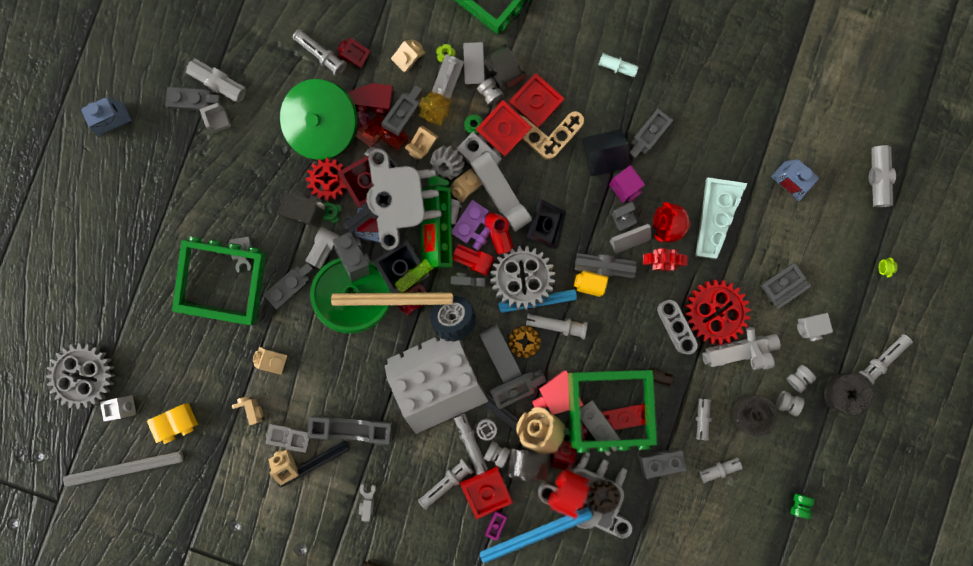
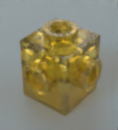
M430 91L427 97H422L419 108H421L419 116L428 122L441 126L447 118L452 101L439 93Z

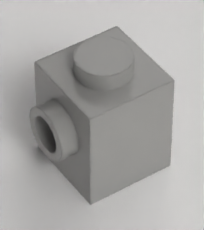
M820 313L798 319L797 329L802 338H810V341L823 339L822 335L833 333L828 313Z

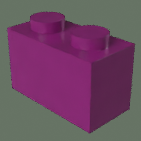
M631 165L616 175L609 183L622 203L627 200L632 202L642 193L641 189L645 186Z

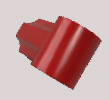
M495 212L489 213L485 217L484 222L486 228L490 231L496 253L510 252L513 244L508 230V219Z
M458 244L452 260L470 267L471 270L487 276L494 257Z

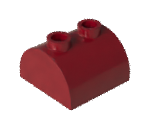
M369 155L337 172L358 208L367 201V194L374 186L371 178ZM375 157V158H374L375 163L378 164V165H380L379 162H378V160H377L376 157Z

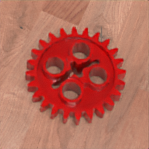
M713 280L712 286L707 281L705 282V288L702 285L697 286L699 292L696 290L691 291L694 298L687 297L691 304L684 306L689 309V312L684 313V315L690 316L687 323H692L691 331L697 330L695 337L703 335V342L709 338L710 344H714L716 340L718 345H722L723 339L726 343H730V337L734 340L738 339L736 333L744 334L741 327H748L744 321L751 319V317L746 315V312L751 311V309L745 308L749 301L742 300L746 294L739 295V287L732 289L733 283H729L726 286L725 280H722L718 285V281ZM718 293L722 294L724 297V301L722 304L718 303L716 300V295ZM729 302H732V305L720 311L718 316H713L703 323V319L714 314L716 309L723 308ZM701 304L707 306V313L705 315L699 311ZM729 310H733L735 313L733 320H730L727 316ZM713 321H716L719 325L716 332L711 329Z

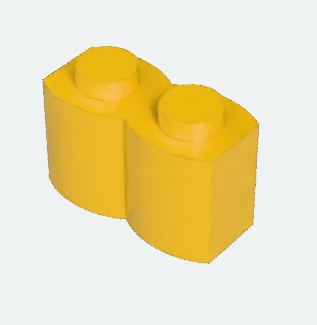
M583 270V272L576 275L574 286L577 287L576 291L600 297L605 292L608 276Z
M189 403L180 405L147 421L156 443L163 441L164 444L175 440L174 435L181 433L184 436L193 432V427L198 425Z

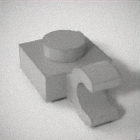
M362 483L360 486V493L364 496V501L360 502L359 515H362L361 521L370 522L372 519L374 493L376 491L375 484L372 485L370 492L365 490V483Z

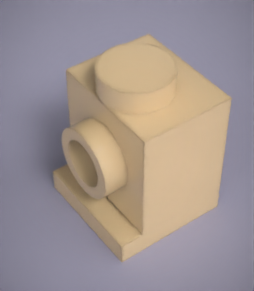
M287 450L277 451L274 453V457L269 459L270 475L280 486L298 476L295 459ZM287 469L288 472L282 475V471Z

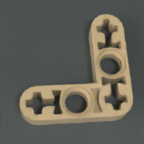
M571 112L548 137L526 117L521 116L532 126L521 140L545 160H552L581 129L584 118L579 112ZM577 117L579 125L574 124L569 130L567 127L571 124L572 120L570 118L575 119ZM559 131L566 132L567 139L565 141L557 139L556 134ZM531 133L539 135L540 140L537 143L530 142L529 135ZM554 141L557 144L552 150L554 154H545V147L550 148Z

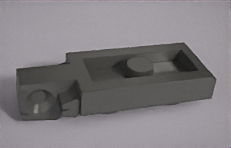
M415 85L410 94L407 92L405 94L402 93L383 120L382 127L399 137L421 103L419 98L422 94V89Z
M167 87L165 106L171 109L199 110L215 103L222 105V98L219 95H211V91L204 89Z
M657 108L633 138L631 145L634 148L630 151L629 157L634 160L640 152L645 155L672 123L673 119Z
M306 263L302 268L297 266L263 295L278 310L308 284L307 282L310 279L307 276L315 269L309 263Z
M541 370L533 373H526L490 390L496 407L498 409L504 408L535 393L534 390L537 389V386L545 383L546 379Z

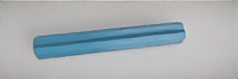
M574 289L548 294V299L542 297V305L538 302L535 303L536 307L573 301L577 299V294ZM509 301L504 304L502 302L499 303V311L501 313L517 310V304L509 308ZM521 305L519 310L525 309L524 305Z

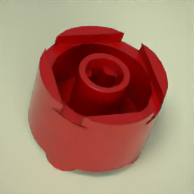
M567 469L559 473L555 485L558 487L554 493H551L548 500L551 509L576 519L578 514L575 511L577 508L581 509L589 490V486L586 484L590 483V479Z

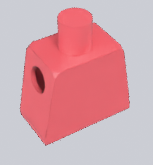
M563 370L539 388L542 397L532 401L535 408L545 409L548 407L553 415L569 410L568 373L566 370ZM579 397L580 407H581V406H583V403H582V401H581V399H580V397Z

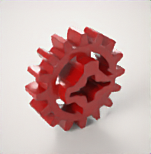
M326 158L325 163L319 159V165L312 164L313 171L307 170V173L311 175L306 178V181L311 183L307 188L309 190L314 189L311 194L313 196L318 194L319 200H322L324 197L327 202H330V197L338 200L337 195L344 196L342 190H347L340 176L333 174L332 168L339 172L344 168V165L342 163L338 165L336 159L332 163L329 158ZM329 176L332 180H329L327 184L324 180ZM316 184L322 185L323 192L317 188Z
M658 249L653 250V253L643 255L644 265L653 266V270L660 271L677 270V267L687 266L688 256L678 254V250Z

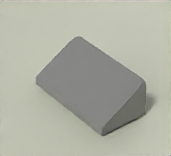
M646 224L611 238L610 243L614 253H619L650 241L652 238L651 226Z

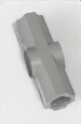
M195 58L187 65L186 73L204 83L207 88L218 94L225 95L234 102L239 103L243 100L247 89L230 79L222 71L214 67L212 69Z
M888 145L875 146L871 148L872 168L869 172V183L873 185V207L893 206L892 185L896 180V171L892 168L891 147Z

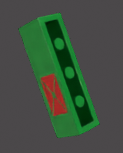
M441 186L423 188L422 191L438 190L439 196L424 199L425 211L440 210L441 217L424 219L420 223L421 263L424 269L453 267L451 188Z

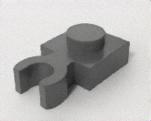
M456 273V276H451V285L485 287V278L467 277V273Z

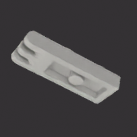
M593 399L580 408V419L596 441L621 440ZM611 447L614 452L618 450L617 447ZM604 451L607 456L611 455L610 451Z

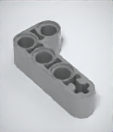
M486 152L471 162V166L499 212L508 219L509 227L516 232L530 223L532 219L529 213L517 200L492 156Z

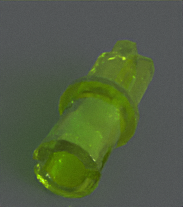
M424 259L414 269H409V273L397 281L395 285L400 292H404L414 283H419L420 279L434 268L427 259Z

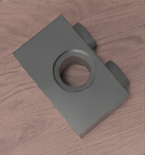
M679 448L638 455L642 475L646 479L687 471L683 450Z

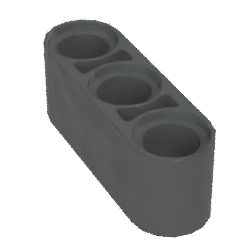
M497 324L479 332L503 383L505 384L522 376Z

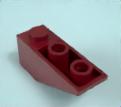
M371 83L347 92L353 100L358 113L372 111L376 115L385 116L392 109L394 97L392 85Z

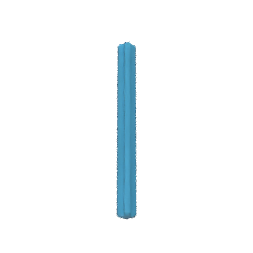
M586 507L575 512L578 514L576 519L569 516L562 517L483 550L480 553V558L483 563L497 559L592 519V512Z

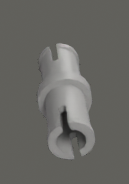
M698 399V417H695V421H697L696 439L709 440V424L712 422V418H710L711 400Z
M738 457L724 463L718 462L716 466L700 470L699 473L701 478H703V483L719 477L722 479L726 478V475L743 470Z

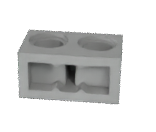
M474 132L456 148L458 149V154L463 155V159L470 166L472 161L486 152L492 156L497 166L502 162L500 152L494 147L491 149L486 144L487 140L482 135H476ZM470 144H477L479 149L471 152L468 146Z

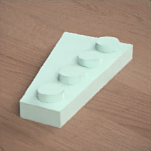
M709 177L706 179L695 256L717 259L747 183Z

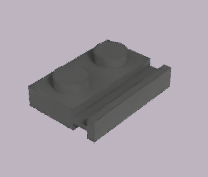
M795 262L760 285L770 301L774 303L776 309L781 308L811 287Z

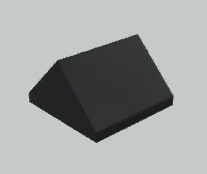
M621 129L582 138L591 176L626 169L630 166L628 142Z
M539 199L526 241L556 249L566 211Z
M408 240L373 260L391 293H400L414 286L428 275Z

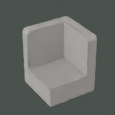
M215 103L199 109L206 128L212 133L232 127L226 109L221 104Z

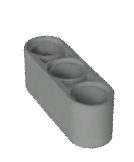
M673 300L661 302L658 305L657 311L676 350L681 354H693L697 349V341L678 304ZM666 304H669L672 307V313L670 315H667L664 312V306ZM675 322L681 324V330L679 333H676L673 330V324ZM684 340L690 342V348L687 351L682 348Z

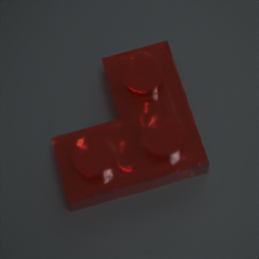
M379 115L360 128L356 134L357 138L370 147L383 140L397 150L403 147L410 138L403 131L398 137L383 128L382 122L384 118Z

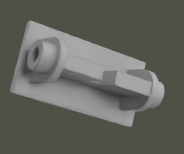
M446 54L432 92L450 99L464 61Z

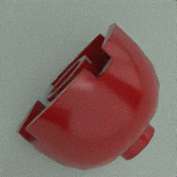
M664 202L662 207L657 208L654 215L653 228L657 227V234H654L657 241L674 243L686 235L690 228V220L687 211L682 206Z

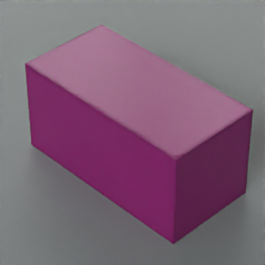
M495 511L485 536L497 541L507 515Z

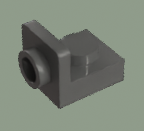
M632 202L611 213L619 231L637 223L633 214L635 207Z

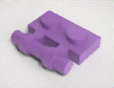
M472 200L452 229V235L468 244L471 238L474 239L475 243L472 248L479 251L482 245L485 246L487 243L486 239L490 235V231L485 226L480 235L475 232L481 223L485 225V217L489 211Z

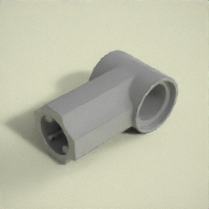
M321 227L314 239L315 244L305 261L321 269L331 251L335 250L333 239L340 237V235L325 227Z

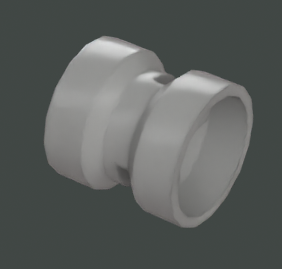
M494 78L485 80L477 88L479 93L485 96L488 106L496 103L504 96L503 91L497 88Z
M800 365L797 368V372L790 374L786 379L796 391L802 393L809 383L812 384L816 380V377L807 367Z
M782 391L776 401L777 410L788 411L790 415L795 417L801 413L804 406V399L802 397L791 396L786 391Z
M482 419L477 425L478 436L483 440H491L495 437L497 433L496 423L491 419Z
M492 441L483 459L493 461L496 466L502 468L511 450L506 447L501 448L498 443Z

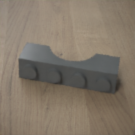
M313 415L309 417L307 438L351 439L389 445L392 442L393 422Z

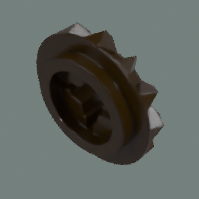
M599 480L589 487L587 501L595 512L602 514L613 512L619 505V490L612 482ZM607 491V497L611 501L604 500L600 504L601 499L596 492L604 494Z

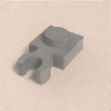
M251 237L229 240V243L240 244L243 249L252 247ZM231 255L233 260L238 259L236 264V271L238 273H242L241 267L244 264L247 265L248 271H252L253 266L248 261V258Z

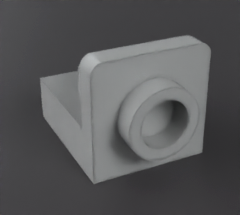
M132 395L100 402L103 421L136 415Z

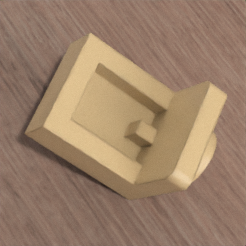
M407 40L401 44L391 59L404 72H408L416 60L424 56L426 52L422 49V45L419 42Z
M420 126L411 143L407 144L405 149L409 151L412 157L423 159L429 154L438 136L424 126Z
M469 169L455 179L450 188L453 196L463 203L469 195L483 184L477 174L472 169Z
M259 347L253 356V363L260 370L281 375L287 355Z
M249 396L237 399V404L232 405L233 409L245 407L249 425L262 422L263 410L261 406H258L256 398L250 400Z

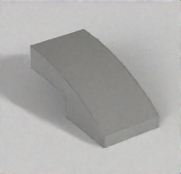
M483 42L463 43L465 84H481L485 81Z
M270 423L265 444L306 453L309 438H307L308 432Z

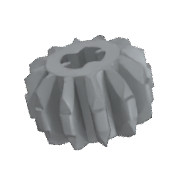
M444 145L433 152L429 162L432 164L431 170H436V175H442L443 179L448 177L450 180L460 175L465 164L462 161L463 155L458 154V149L454 151L452 146L446 147Z

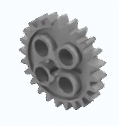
M518 246V251L516 252L512 248L510 254L503 253L504 259L497 257L499 264L493 263V268L497 271H491V276L495 278L490 280L491 284H496L492 287L493 291H498L496 297L500 298L503 296V304L509 301V308L517 304V310L520 309L521 305H524L525 310H527L529 304L535 308V302L542 305V297L545 299L549 298L547 292L553 291V288L549 285H555V280L551 279L555 277V272H549L553 269V264L547 265L549 258L542 259L543 252L537 255L536 248L529 252L528 246H526L525 251H522L521 247ZM520 261L523 262L526 287L525 295L522 292V281L520 278L519 266ZM529 264H534L537 268L530 271L526 267ZM514 266L517 268V271L510 273L506 269ZM536 283L539 285V288L532 290L529 288V285ZM511 285H516L519 287V290L517 292H511L509 290V287Z
M78 343V345L71 344L70 349L62 348L63 353H56L58 359L50 360L54 366L47 367L48 370L52 371V374L46 375V378L52 380L47 384V386H53L50 393H57L55 400L62 399L61 405L68 404L69 408L76 406L77 409H81L83 407H91L92 404H99L98 399L106 398L103 393L110 392L107 386L114 385L109 380V378L115 376V374L109 373L114 366L107 365L111 359H104L106 352L99 353L100 348H93L92 344L85 346L84 343ZM73 359L76 361L75 368L71 365ZM92 364L95 365V372H94V373L91 372V365H92ZM64 371L70 373H79V375L81 376L97 378V381L91 379H82V377L68 375L65 374ZM67 379L70 380L69 388L66 386ZM86 384L90 386V391L88 393L85 390Z

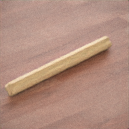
M451 292L333 293L331 303L334 306L450 305L453 303V294Z

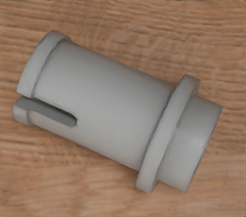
M451 199V223L456 225L459 208H462V206L460 205L461 201Z

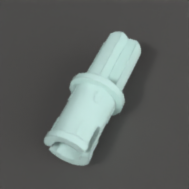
M605 53L602 54L598 64L615 70V73L618 71L635 77L638 71V66L622 61V58L618 59Z

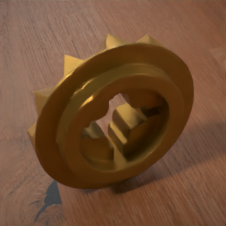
M528 326L516 328L509 337L511 351L521 358H528L536 354L541 344L537 331ZM525 333H527V340L533 342V344L526 345L523 351L522 344L516 342V340L523 339Z

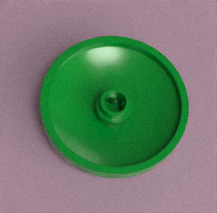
M310 79L297 84L288 92L281 106L280 124L285 139L296 152L310 159L324 160L340 155L350 146L357 131L358 117L353 100L341 86L329 80Z
M339 258L327 263L316 274L311 285L310 299L316 316L325 326L341 333H359L374 327L384 318L390 305L334 306L331 303L333 293H391L372 260H370L371 264L368 265L370 274L354 282L350 281Z

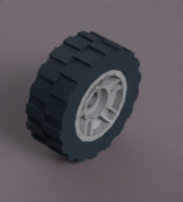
M453 296V303L450 305H434L430 315V322L435 333L441 339L453 342L469 336L470 332L474 330L477 319L470 302L464 299V297Z

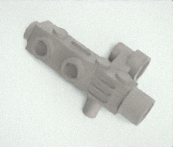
M749 327L746 329L747 339L705 348L706 352L702 353L704 363L709 364L711 367L751 359V366L754 370L761 368L766 370L774 367V359L770 352L780 349V340L776 334L756 336L755 328Z

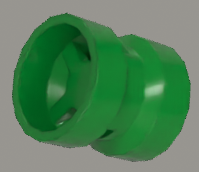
M795 493V504L791 508L790 513L802 518L811 519V507L814 506L816 499Z

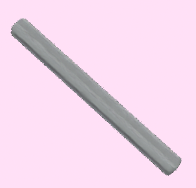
M179 451L71 474L63 477L64 486L68 487L183 462L184 457L183 453Z

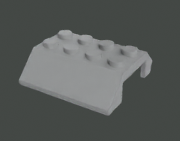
M435 337L422 343V349L417 345L404 351V357L401 354H397L387 359L388 364L384 366L388 383L404 419L415 434L489 402L464 352L462 340L453 342L440 338V341H438Z

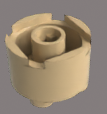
M543 408L531 409L532 411L524 413L517 424V435H519L520 442L540 454L555 453L564 438V423Z

